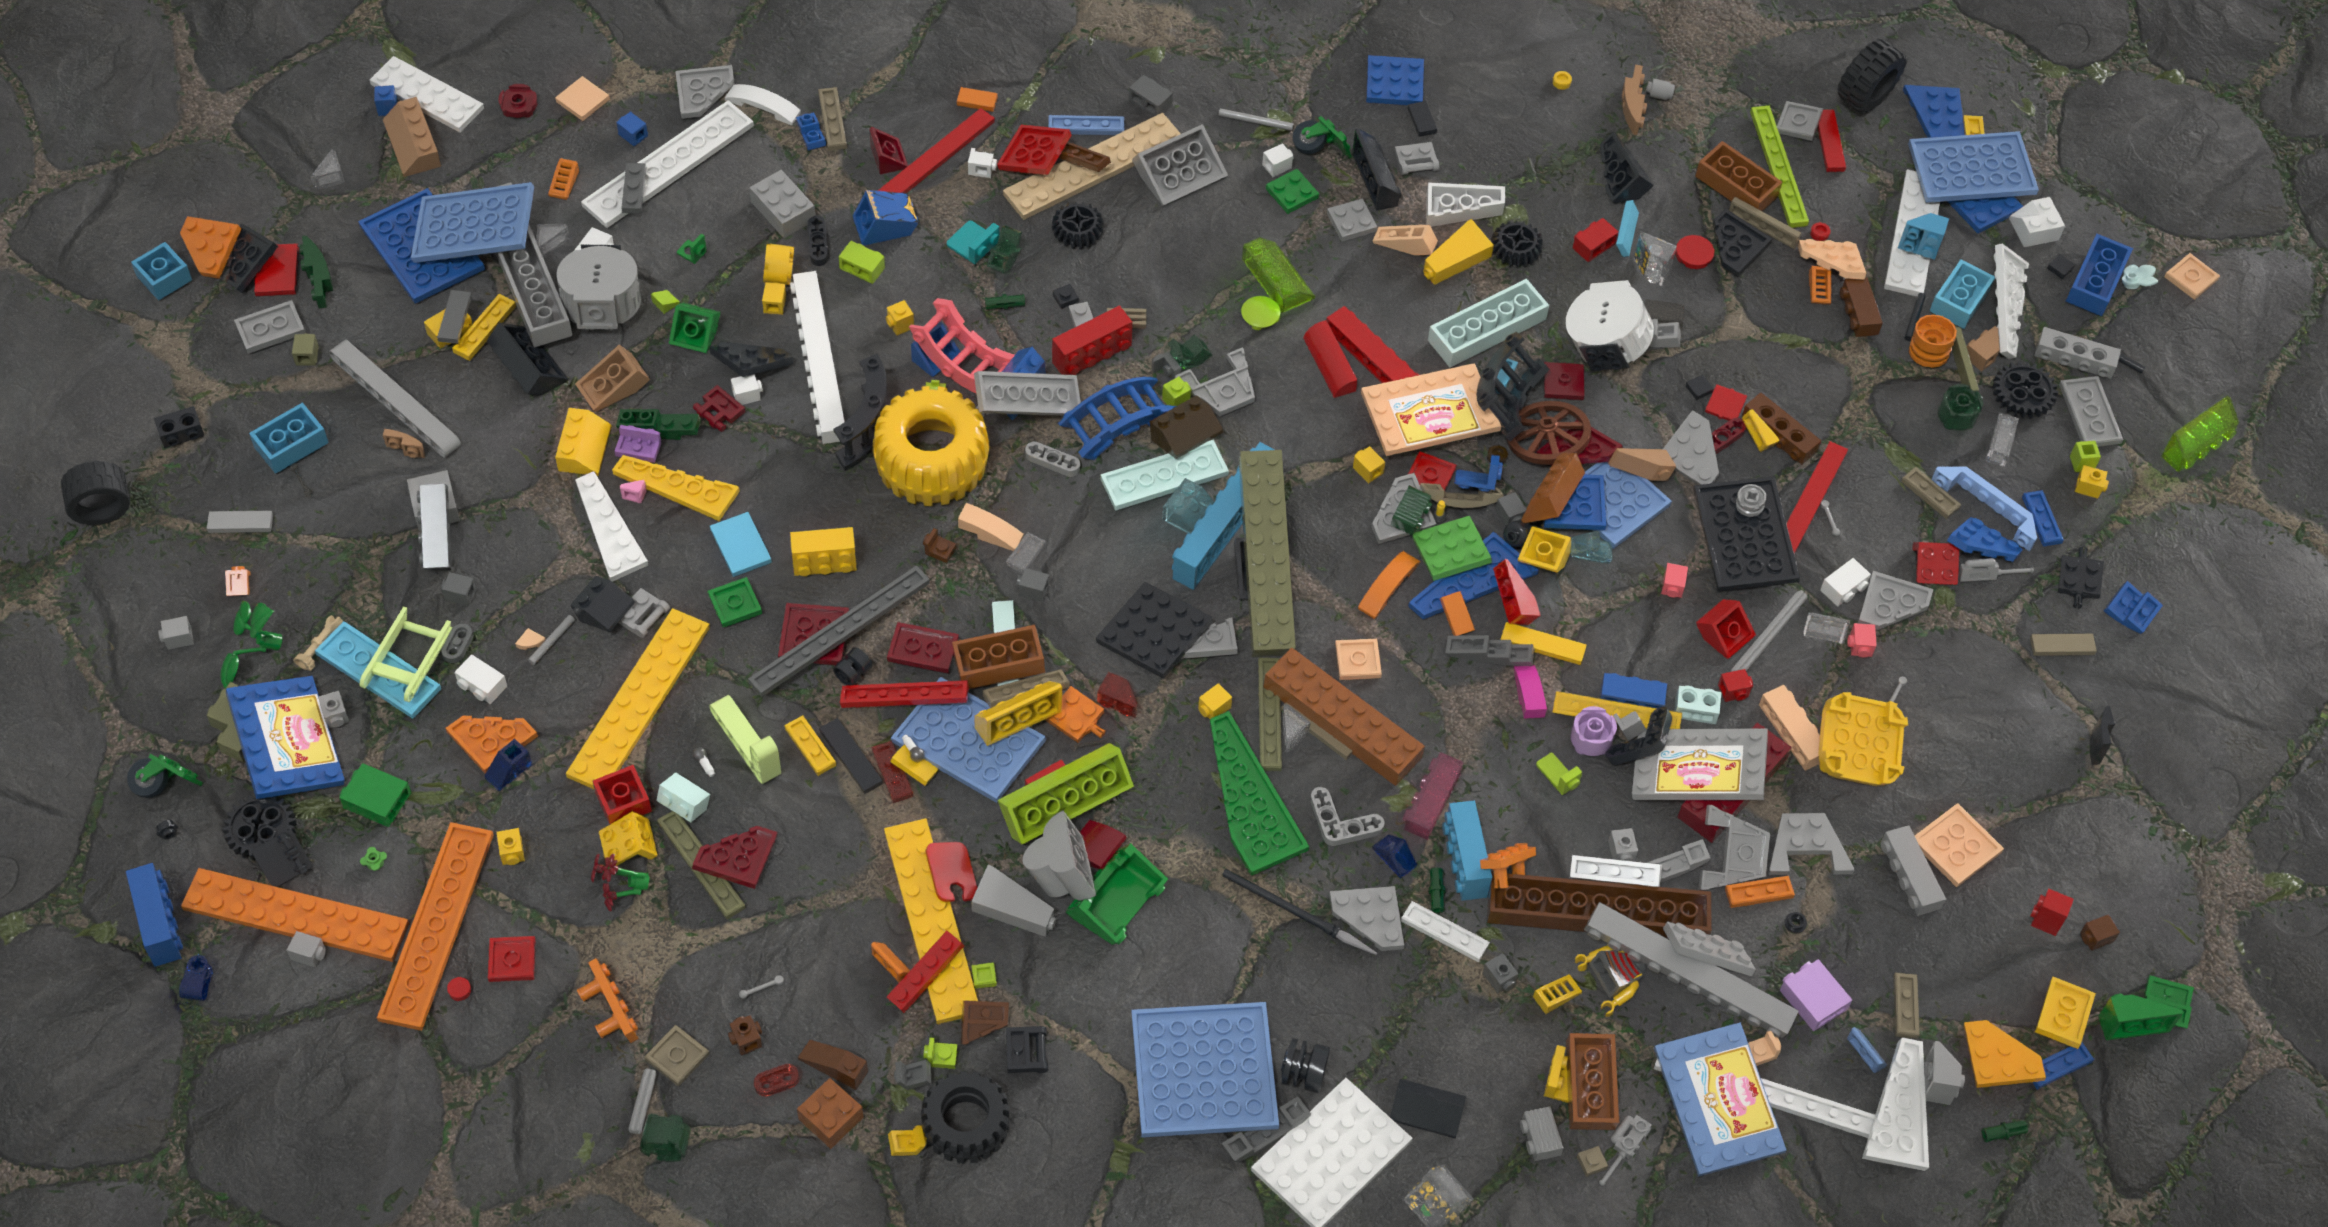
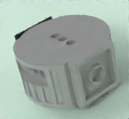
M581 244V250L571 252L559 264L557 281L560 287V299L569 320L577 323V329H618V323L626 322L639 309L641 294L637 277V265L629 253L621 250V245Z

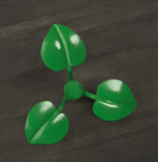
M246 601L241 602L234 620V633L239 636L243 633L244 628L250 630V637L256 638V644L260 647L237 650L233 654H227L221 667V682L224 688H227L229 683L233 682L239 665V654L258 651L266 652V648L278 651L281 647V634L262 630L274 612L264 603H258L251 616L249 603ZM250 616H251V626H249L248 623H247L248 620H249V618H250Z

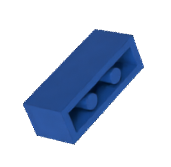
M1604 673L1600 699L1659 708L1665 706L1667 684L1657 680L1649 681L1638 677L1620 676L1616 673Z

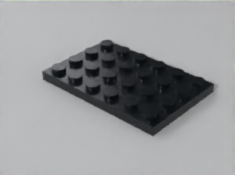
M1774 476L1694 485V494L1717 591L1799 582L1800 576ZM1748 484L1760 486L1766 493L1764 509L1762 513L1754 517L1742 515L1736 508L1738 492L1740 488Z

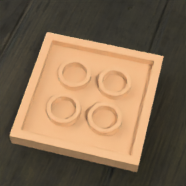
M1958 803L1915 835L1924 856L1956 887L1965 882L2004 850Z

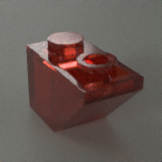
M1108 672L1097 691V702L1103 707L1119 711L1122 715L1136 718L1138 704L1128 680Z

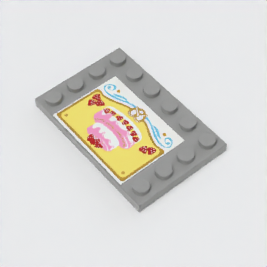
M1670 729L1665 748L1660 753L1635 760L1632 788L1633 800H1764L1768 729ZM1646 731L1638 735V738L1645 737Z

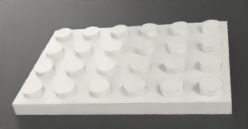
M1347 1078L1338 1084L1310 1111L1311 1116L1306 1121L1290 1130L1251 1167V1171L1311 1227H1324L1413 1139Z

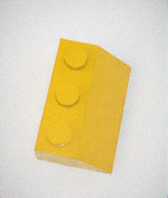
M569 408L555 456L558 471L577 474H589L594 471L599 476L612 427L611 424L589 410Z

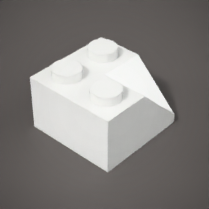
M2050 197L2032 200L2009 217L2023 247L2058 241L2065 228Z

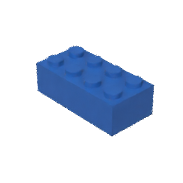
M2096 234L2066 302L2102 316L2133 248Z
M153 863L127 870L126 875L143 945L153 965L156 967L182 959L180 950L183 949V944L176 932L179 929L177 921L172 915L174 908L171 899H168L167 893H169V888L166 880L163 879L161 870H156Z

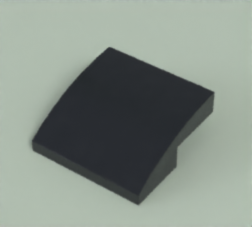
M2110 706L2105 707L2091 734L2089 752L2092 765H2098L2102 762L2112 744L2110 733L2115 726Z

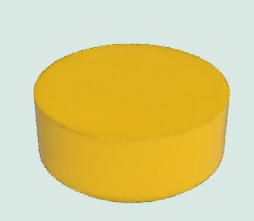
M1559 71L1554 74L1553 85L1556 88L1564 90L1571 86L1572 77L1569 73Z

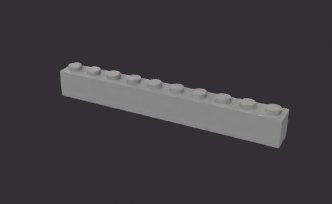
M1600 902L1595 907L1584 928L1591 938L1607 942L1611 949L1627 953L1631 960L1641 961L1647 964L1650 970L1667 975L1670 981L1677 984L1680 982L1687 986L1690 992L1704 995L1710 1003L1714 1005L1720 1004L1727 1008L1730 1014L1746 1018L1750 1025L1760 1026L1766 1029L1767 1032L1772 1031L1774 1037L1783 1038L1786 1036L1799 1012L1795 1008L1716 965L1676 953L1670 940Z

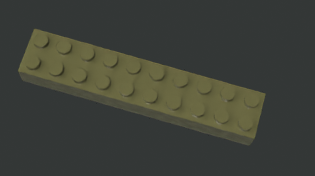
M1282 450L1240 451L1239 472L1252 657L1284 656L1291 648L1296 649Z

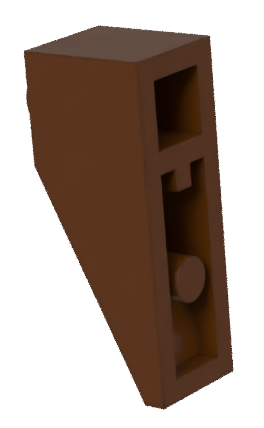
M813 1040L808 1041L798 1056V1060L854 1090H857L868 1073L866 1060L847 1050Z

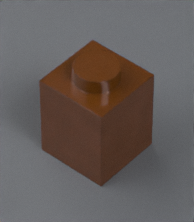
M2108 914L2087 922L2080 933L2083 942L2093 951L2113 943L2120 934V931Z

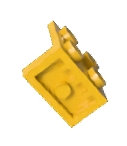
M633 811L599 831L604 857H610L611 854H615L614 860L618 861L616 865L625 862L637 854L650 860L658 856L649 819Z
M1557 1045L1552 1057L1544 1096L1568 1103V1056H1564L1566 1047Z

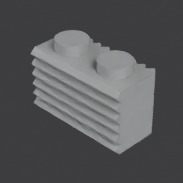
M1551 1107L1525 1111L1522 1120H1520V1128L1522 1133L1527 1135L1528 1141L1526 1146L1529 1155H1533L1534 1161L1561 1156L1564 1148Z

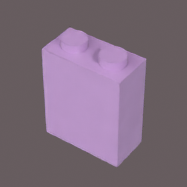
M1819 959L1812 964L1807 962L1800 968L1799 972L1796 974L1792 972L1782 980L1781 993L1799 1011L1800 1016L1813 1031L1848 1010L1852 1002L1850 996Z

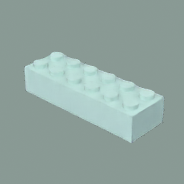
M1525 279L1431 325L1428 342L1451 368L1505 341L1508 335L1515 332L1521 333L1545 321L1549 304L1532 284Z

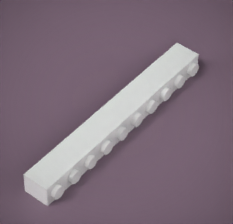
M812 271L793 274V282L790 283L791 294L796 295V298H793L794 310L798 309L799 313H796L797 325H801L802 328L798 329L800 341L804 340V344L801 345L803 357L807 356V360H804L805 371L810 372V376H807L808 387L813 388V392H810L811 404H816V408H813L814 420L819 421V424L816 425L817 436L822 437L823 444L840 442L833 428L844 423V417L817 273Z

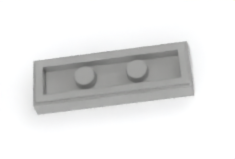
M209 512L207 531L208 533L271 532L273 512Z

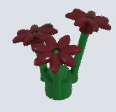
M600 854L596 855L591 873L592 882H594L596 873H603L602 880L606 879L607 882H610L611 874L628 877V887L633 889L617 893L615 891L611 892L609 884L604 883V893L602 895L606 898L604 904L609 911H612V900H616L617 897L641 895V890L646 891L648 889V873L618 868V865H616L618 861L614 860L615 854L605 858L606 866L598 864Z

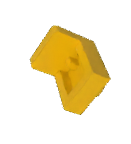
M917 1125L913 1130H896L888 1133L891 1156L918 1155L926 1145V1136L923 1133L922 1125Z

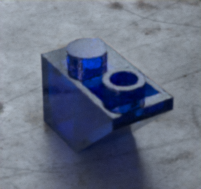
M514 738L497 752L484 775L485 779L500 791L532 765L529 751Z

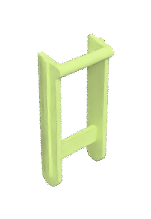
M403 607L360 679V687L366 688L375 674L408 685L404 694V701L410 702L440 653L452 627H450L451 621L448 620L441 631L406 621L407 608ZM402 628L435 638L433 645L416 673L382 663Z

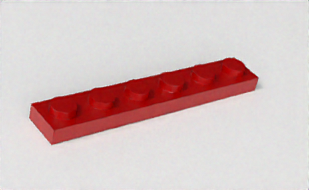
M966 680L842 686L840 705L841 708L967 703L969 684Z

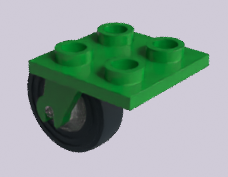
M1320 116L1318 118L1319 122L1308 120L1300 123L1295 128L1292 137L1293 143L1301 153H1317L1326 143L1332 142L1349 159L1352 157L1349 150L1351 147L1346 142L1347 137L1343 132H1337L1334 129V124L1329 119L1325 120Z
M150 754L148 758L138 760L131 766L127 775V783L131 791L144 798L159 795L165 789L168 778L174 774L199 786L203 785V782L197 779L198 774L182 767L178 762L162 754L159 757Z

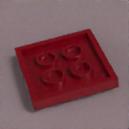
M786 603L778 658L847 613L849 608ZM845 641L813 663L836 665L843 659Z

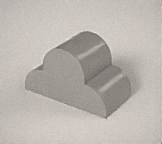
M1061 811L1048 821L1043 831V837L1035 840L1026 849L1023 855V864L1048 896L1061 897L1069 893L1076 900L1089 899L1096 896L1083 836L1066 813Z

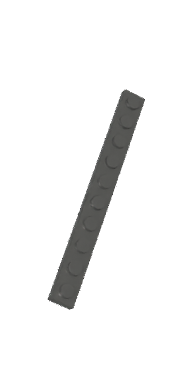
M915 566L748 678L749 684L763 697L930 584V579L918 566Z

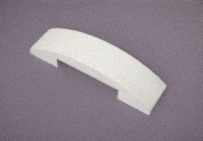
M733 85L725 97V101L729 100L731 103L741 107L746 103L773 113L776 120L789 125H793L796 117L801 113L799 108L783 97L751 85Z

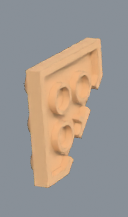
M1799 240L1798 249L1801 257L1805 259L1811 257L1817 260V265L1828 270L1833 268L1839 271V275L1844 278L1865 279L1866 271L1856 243L1849 241L1841 243L1831 240Z

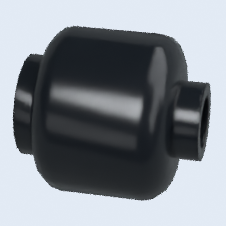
M1521 520L1507 524L1503 531L1505 542L1513 548L1523 547L1531 530V525L1523 523Z

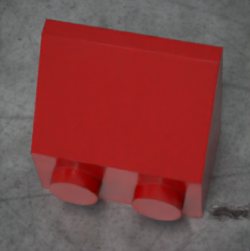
M1723 599L1696 622L1703 639L1727 659L1756 636L1740 601Z

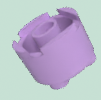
M1595 706L1586 707L1575 717L1571 730V742L1577 753L1599 756L1605 754L1612 746L1617 724L1615 718L1606 713L1605 709Z

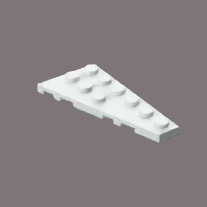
M2004 244L1995 245L1994 260L1996 262L1995 279L1997 281V288L1995 294L1998 299L1996 313L1999 321L1997 325L1999 352L2008 359H2012L2017 356L2019 339L2016 330L2020 329L2021 326L2018 316H2021L2023 311L2025 290L2022 285L2027 281L2024 270L2028 269L2029 263Z
M1901 1038L1898 1041L1862 1159L1923 1171L1929 1168L1922 1041Z

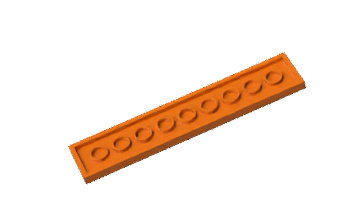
M450 822L379 1010L378 1022L422 1031L494 836L493 831Z
M198 868L181 905L184 911L293 937L296 931L321 938L326 946L390 962L394 961L409 926V921L405 918Z

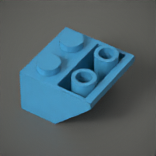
M1929 213L1907 221L1898 249L1935 260L1949 218Z

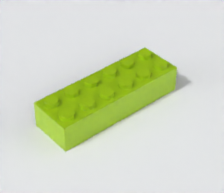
M1108 743L997 801L1011 837L1020 844H1024L1043 834L1048 821L1061 811H1064L1069 819H1072L1134 787L1120 748Z

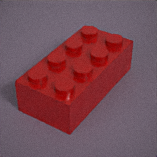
M1119 305L1052 338V363L1061 375H1076L1079 371L1092 367L1096 363L1132 346V320Z

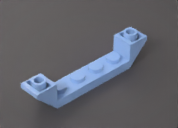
M1968 467L1936 468L1931 480L1948 492L1958 483L1963 489L1968 490L1980 501L1993 508L1995 512L2019 527L2013 538L2018 545L2028 551L2033 548L2037 535L2032 513Z

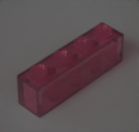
M1441 752L1437 759H1432L1428 768L1430 773L1428 776L1424 775L1420 787L1422 789L1420 793L1416 791L1411 802L1414 804L1412 809H1407L1404 814V830L1428 840L1461 775L1464 762Z

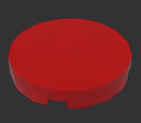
M1689 235L1679 240L1675 255L1677 260L1685 264L1686 267L1701 269L1712 262L1714 248L1712 243L1706 238L1698 235Z

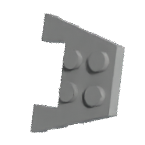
M1243 347L1227 354V360L1233 367V371L1202 384L1199 383L1191 369L1175 375V378L1180 376L1184 382L1186 381L1191 387V395H1197L1207 402L1213 412L1219 417L1255 402V395Z
M1707 805L1705 825L1727 828L1722 872L1700 870L1698 890H1707L1766 877L1770 833L1746 821H1742L1713 805Z
M1785 813L1781 815L1768 871L1769 875L1789 874L1787 855L1815 854L1830 855L1833 875L1853 874L1854 867L1825 813Z

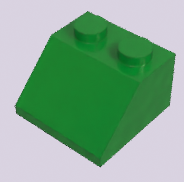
M687 303L676 305L669 344L707 353L717 332L720 312Z

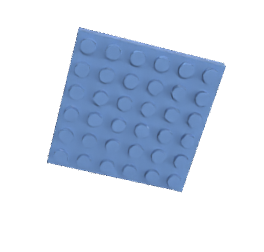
M1266 1002L1137 1009L1131 1011L1141 1137L1279 1129Z

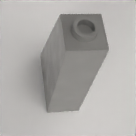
M987 866L972 899V912L1046 937L1048 931L1053 930L1057 918L1054 917V908L993 866Z

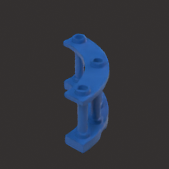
M1144 376L1104 386L1100 391L1066 412L1058 424L1062 427L1073 428L1084 443L1083 448L1079 451L1082 458L1095 460L1114 443L1112 441L1114 438L1121 434L1126 436L1135 432L1144 424H1148L1150 427L1149 421L1176 406L1164 405L1152 389L1158 381L1157 378ZM1139 394H1147L1155 407L1147 406ZM1130 395L1140 411L1128 414L1117 398ZM1107 402L1111 403L1121 417L1120 420L1111 425L1107 424L1097 410L1098 407ZM1089 413L1101 428V432L1092 439L1089 438L1079 423Z

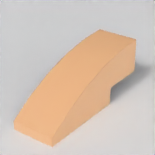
M968 503L965 504L958 518V528L977 534L979 540L1016 552L1023 538V533L1006 521Z

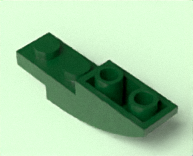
M302 236L303 244L299 245L301 256H304V259L301 260L302 271H306L311 285L314 286V289H311L312 300L317 301L319 309L327 308L326 292L333 291V285L326 261L315 243L307 236Z
M620 409L616 427L619 429L620 425H630L641 429H653L660 433L661 439L680 440L681 435H697L701 418L699 414H660L658 409Z

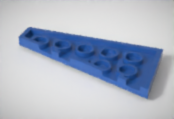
M1904 85L1903 92L1905 95H1908L1911 107H1914L1917 113L1916 117L1927 138L1965 135L1960 88Z
M1493 532L1483 540L1491 556L1492 563L1435 580L1409 602L1408 607L1422 619H1426L1444 611L1440 601L1441 597L1461 591L1466 603L1499 590L1493 568L1504 559L1509 560L1522 580L1537 575L1539 569L1533 565L1519 562L1518 557L1520 553Z

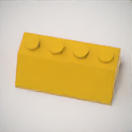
M1051 681L1038 684L1029 691L1019 693L1007 701L999 702L990 709L980 711L977 715H974L976 731L985 744L989 746L1062 712V685Z

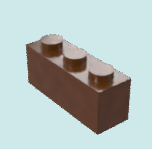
M1865 277V279H1845L1843 286L1840 288V297L1844 299L1845 312L1849 315L1851 330H1854L1856 337L1879 335L1883 322L1868 277Z

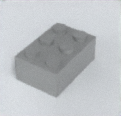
M782 170L749 187L751 203L783 238L807 226L808 220L815 216V206Z

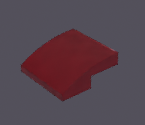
M1089 820L1080 831V834L1083 836L1090 867L1103 869L1127 838L1120 831L1093 820Z

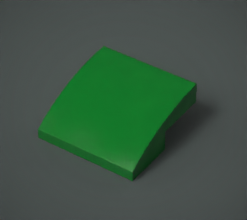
M2151 975L2148 976L2144 998L2182 1009L2183 1015L2175 1026L2184 1029L2188 1028L2194 987Z

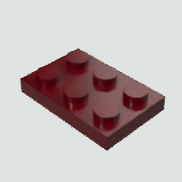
M897 622L888 651L887 661L949 674L954 657L952 642L959 640V634Z

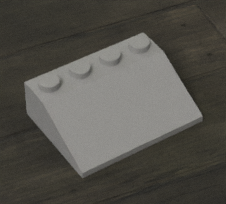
M1203 124L1138 153L1132 159L1140 177L1162 206L1228 176Z

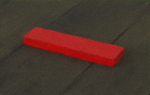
M1823 110L1817 129L1826 172H1843L1846 170V163L1835 111Z

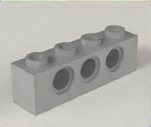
M2044 327L2038 339L2034 356L2111 379L2117 367L2121 349Z

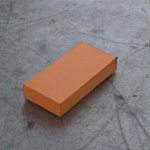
M961 87L957 98V106L975 109L982 108L983 110L994 112L998 93Z
M1461 591L1440 598L1453 636H1460L1475 630Z

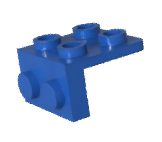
M1491 456L1489 474L1456 470L1454 483L1458 484L1461 488H1470L1471 486L1478 487L1479 490L1486 492L1495 490L1496 480H1501L1503 463L1499 462L1500 456Z

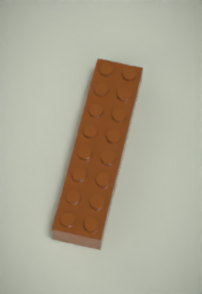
M1291 648L1265 674L1263 688L1272 691L1274 696L1277 695L1282 702H1287L1352 750L1353 755L1396 786L1422 759L1425 745L1295 649Z

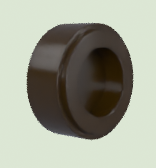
M1494 445L1489 448L1487 459L1491 462L1492 455L1500 456L1499 462L1504 464L1507 461L1508 452L1503 446Z

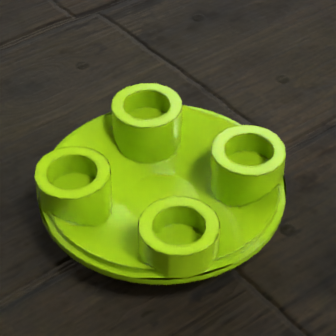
M1255 296L1245 301L1241 314L1243 319L1254 330H1261L1262 328L1274 325L1280 320V307L1269 297Z

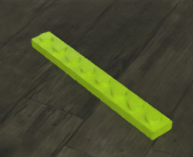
M1770 105L1751 107L1750 113L1770 173L1783 182L1779 192V199L1788 226L1792 228L1808 226L1809 219Z

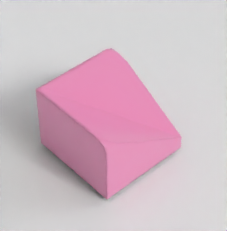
M644 480L620 485L623 499L642 503L647 492Z

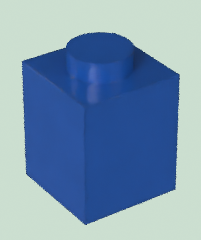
M394 85L375 86L374 101L378 116H386L397 104L398 99Z
M631 111L616 122L618 135L633 146H636L648 137L646 123Z

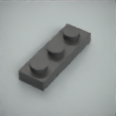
M626 163L621 206L622 213H642L646 163Z

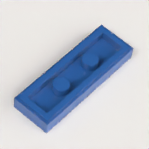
M2043 490L2024 493L2022 499L2027 510L2033 515L2035 529L2042 546L2062 544L2064 541Z
M2081 1042L2078 1049L2070 1046L2043 1059L2045 1081L2032 1083L2038 1090L2092 1063L2094 1058L2083 1042Z

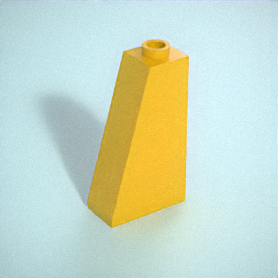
M1470 219L1425 260L1424 275L1435 285L1491 258L1494 245L1475 222Z

